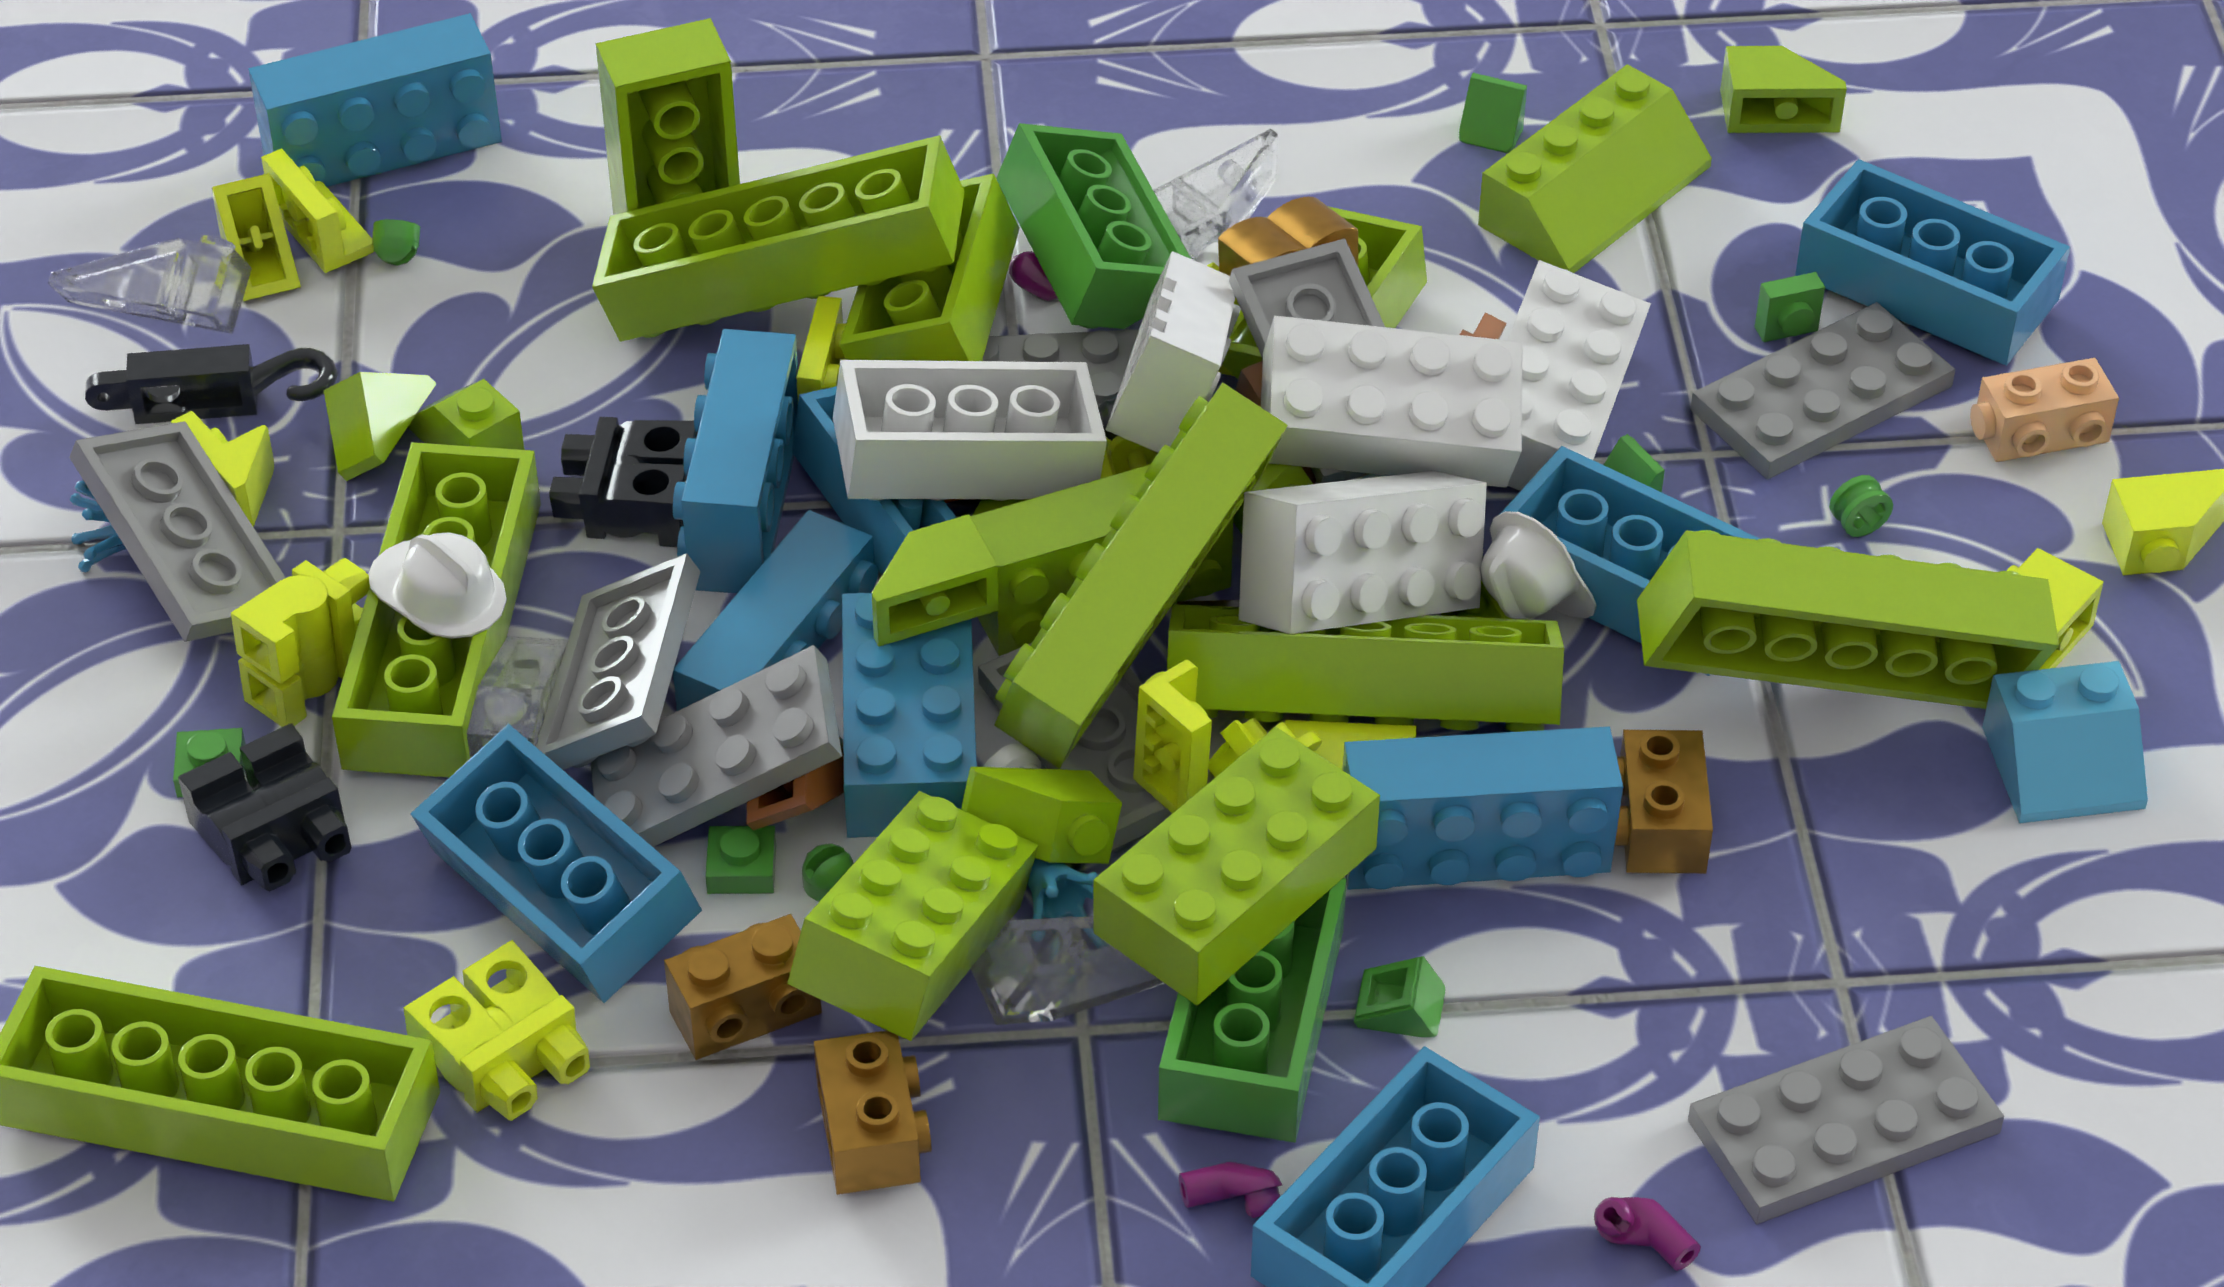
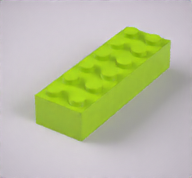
M938 135L611 215L592 288L619 341L622 342L639 337L652 338L668 330L694 324L708 325L720 318L744 312H763L773 308L775 305L799 299H817L818 296H826L833 291L850 287L877 285L888 278L918 271L924 273L932 272L944 265L954 263L965 191L942 138Z
M1223 382L1209 402L1198 396L1178 427L1180 432L1169 447L1165 444L1152 461L1144 475L1147 479L1136 496L1132 493L1129 494L1110 523L1112 528L1102 544L1095 543L1083 559L1075 573L1077 578L1067 594L1060 593L1040 622L1039 626L1042 628L1031 646L1025 643L1010 663L1004 674L1006 679L994 698L1003 704L994 724L995 727L1060 769L1243 504L1244 492L1252 491L1263 475L1288 426L1286 423Z
M411 442L379 555L386 549L403 541L412 540L421 534L432 535L448 532L463 535L475 542L486 555L489 567L494 570L504 583L507 601L502 616L489 629L471 637L451 639L431 635L417 627L405 616L382 602L369 587L332 714L341 770L450 778L477 753L541 506L534 451Z
M1686 530L1637 599L1644 666L1986 709L1993 675L2038 670L2059 646L2048 579L2022 576L2014 571L1992 572L1963 568L1955 563L1933 564L1903 560L1895 555L1874 556L1844 552L1835 547L1814 548L1785 544L1770 538L1755 540L1725 536L1711 530Z
M1172 605L1168 632L1167 670L1187 659L1198 667L1196 703L1205 710L1209 718L1217 717L1218 710L1244 711L1246 719L1256 718L1261 722L1280 721L1283 719L1284 713L1310 714V721L1347 723L1349 716L1375 717L1376 724L1411 726L1414 725V718L1439 719L1441 727L1452 730H1474L1479 728V721L1505 722V728L1513 732L1544 730L1545 724L1560 725L1564 644L1558 621L1424 615L1288 634L1239 620V607Z
M36 965L0 1032L1 1126L392 1202L397 1197L440 1094L432 1040Z

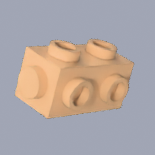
M2096 358L1982 377L1977 404H1973L1971 407V425L1975 436L1979 440H1984L1996 462L2087 447L2109 442L2119 397Z

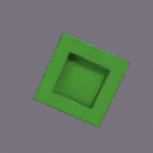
M1816 272L1761 283L1754 327L1763 342L1818 331L1825 286Z
M243 728L177 732L173 776L177 798L183 797L178 776L226 753L231 752L244 770L240 747L246 745Z
M709 826L705 876L707 894L774 893L776 861L775 826H765L754 831L749 826Z

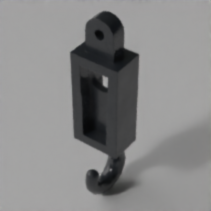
M250 344L128 353L126 370L98 372L88 377L86 380L85 400L88 405L97 410L132 409L135 424L171 422L190 411H193L200 419L257 415V395L282 377L301 369L317 371L319 373L318 377L310 384L303 386L292 385L286 391L287 397L292 401H308L324 395L323 390L335 384L338 372L334 361L323 351L313 348L290 350L256 366H253Z

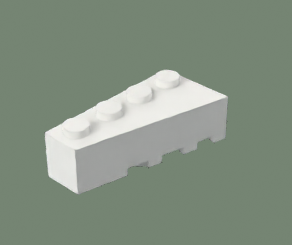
M1171 252L1149 299L1106 431L1159 453L1165 444L1169 447L1180 432L1178 427L1198 396H1201L1208 402L1210 401L1221 376V373L1218 371L1231 343L1229 336L1241 310L1240 306L1234 304L1235 295L1229 283V275L1176 252Z

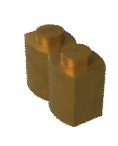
M1300 197L1283 204L1267 218L1253 217L1245 219L1223 232L1218 237L1219 271L1230 276L1234 268L1341 239H1346L1358 265V229L1316 197Z

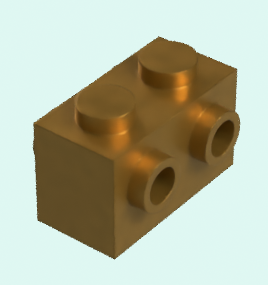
M1623 729L1620 756H1617L1623 792L1615 846H1624L1626 873L1706 874L1713 824L1703 730Z
M792 914L766 923L754 924L742 932L703 946L691 947L679 955L664 960L669 1011L695 1060L822 1013L821 999L787 984L801 933Z
M887 1030L814 1041L817 1088L836 1194L921 1182L919 1154L931 1152L932 1146L926 1110L913 1112L911 1098L921 1096L915 1055L902 1057L898 1035Z

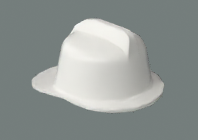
M1505 511L1494 517L1490 527L1492 543L1483 557L1480 573L1481 580L1488 593L1496 600L1507 617L1511 619L1533 620L1550 609L1575 618L1585 619L1594 615L1597 605L1592 593L1577 572L1565 545L1550 529L1536 519L1520 512Z
M448 532L432 535L421 534L412 540L403 541L380 554L373 561L368 573L371 591L382 602L431 635L451 639L474 636L489 629L502 616L507 601L504 583L494 570L489 567L486 555L475 542L463 535Z

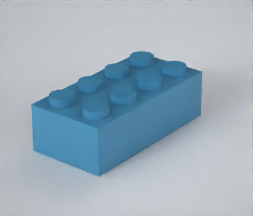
M471 13L248 68L263 156L282 148L298 167L303 165L307 167L315 182L321 181L326 187L502 142L491 53Z
M1858 159L1803 222L1795 276L1816 272L1827 290L1865 306L1878 302L1900 321L2007 366L2058 302L2070 246Z
M723 329L717 353L707 354L704 383L708 393L707 396H697L694 411V428L698 434L697 438H687L684 474L687 475L686 482L676 483L673 496V517L677 520H683L684 526H681L678 535L677 557L687 553L701 571L696 586L698 591L738 593L774 551L794 461L792 445L798 408L796 334Z
M1564 446L1557 450L1501 512H1520L1536 519L1550 529L1565 545L1577 572L1596 602L1595 613L1588 618L1641 643L1637 599L1686 530H1711L1725 536L1760 539Z
M872 593L842 594L843 750L847 838L878 837L918 791L930 796L944 798L961 809L970 767H977L971 619L878 647L873 632Z
M507 724L410 813L434 852L603 1003L614 995L702 911L682 872L510 724Z
M1610 726L1344 742L1342 770L1380 794L1377 848L1345 876L1348 890L1369 888L1382 890L1392 887L1430 884L1455 885L1461 882L1490 880L1521 881L1527 878L1565 875L1587 877L1596 873H1611L1623 783Z
M1424 1046L1253 1225L1251 1277L1266 1287H1426L1533 1170L1540 1116Z

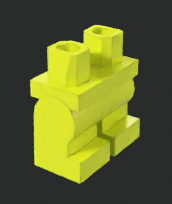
M346 558L340 559L324 571L305 560L292 569V576L280 580L231 612L236 651L242 657L238 660L244 701L281 727L290 723L295 726L307 717L305 700L324 695L336 685L338 677L343 679L363 608L357 605L356 602L367 595L370 587L369 575L363 569Z
M510 940L462 970L464 986L453 976L403 1007L407 1035L432 1040L436 1066L455 1089L464 1093L465 1101L476 1113L490 1105L505 1118L513 1121L530 1110L538 1099L537 1085L531 1079L532 1077L547 1069L560 1084H570L587 1073L590 1068L588 1047L576 1031L575 1009L573 1005L563 995L559 996L552 984L513 940ZM506 969L507 978L490 988L487 984L489 978L495 972ZM450 1004L451 1013L433 1024L431 1021L432 1014L439 1007Z

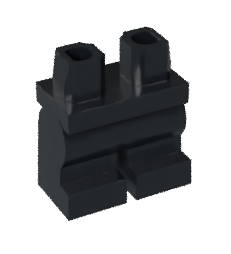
M599 417L595 435L565 434L561 448L563 474L583 476V478L553 477L549 491L553 517L583 519L587 538L605 539L606 533L621 538L634 537L640 533L658 534L660 546L677 547L679 531L684 524L683 520H677L673 517V496L676 483L686 482L687 475L684 474V449L687 438H697L698 432H695L694 421L634 420L626 421L619 425L618 417Z
M292 723L240 747L247 781L242 765L231 752L178 776L189 823L219 858L231 867L233 876L241 886L255 880L265 890L270 892L291 881L296 873L295 859L313 851L320 861L330 863L351 851L350 837L344 820L338 788L329 777H326L317 762H314L307 754L303 738Z

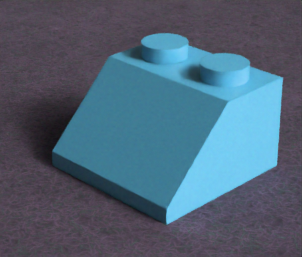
M2119 661L1993 675L1982 728L2019 823L2146 809L2148 796L2139 707Z

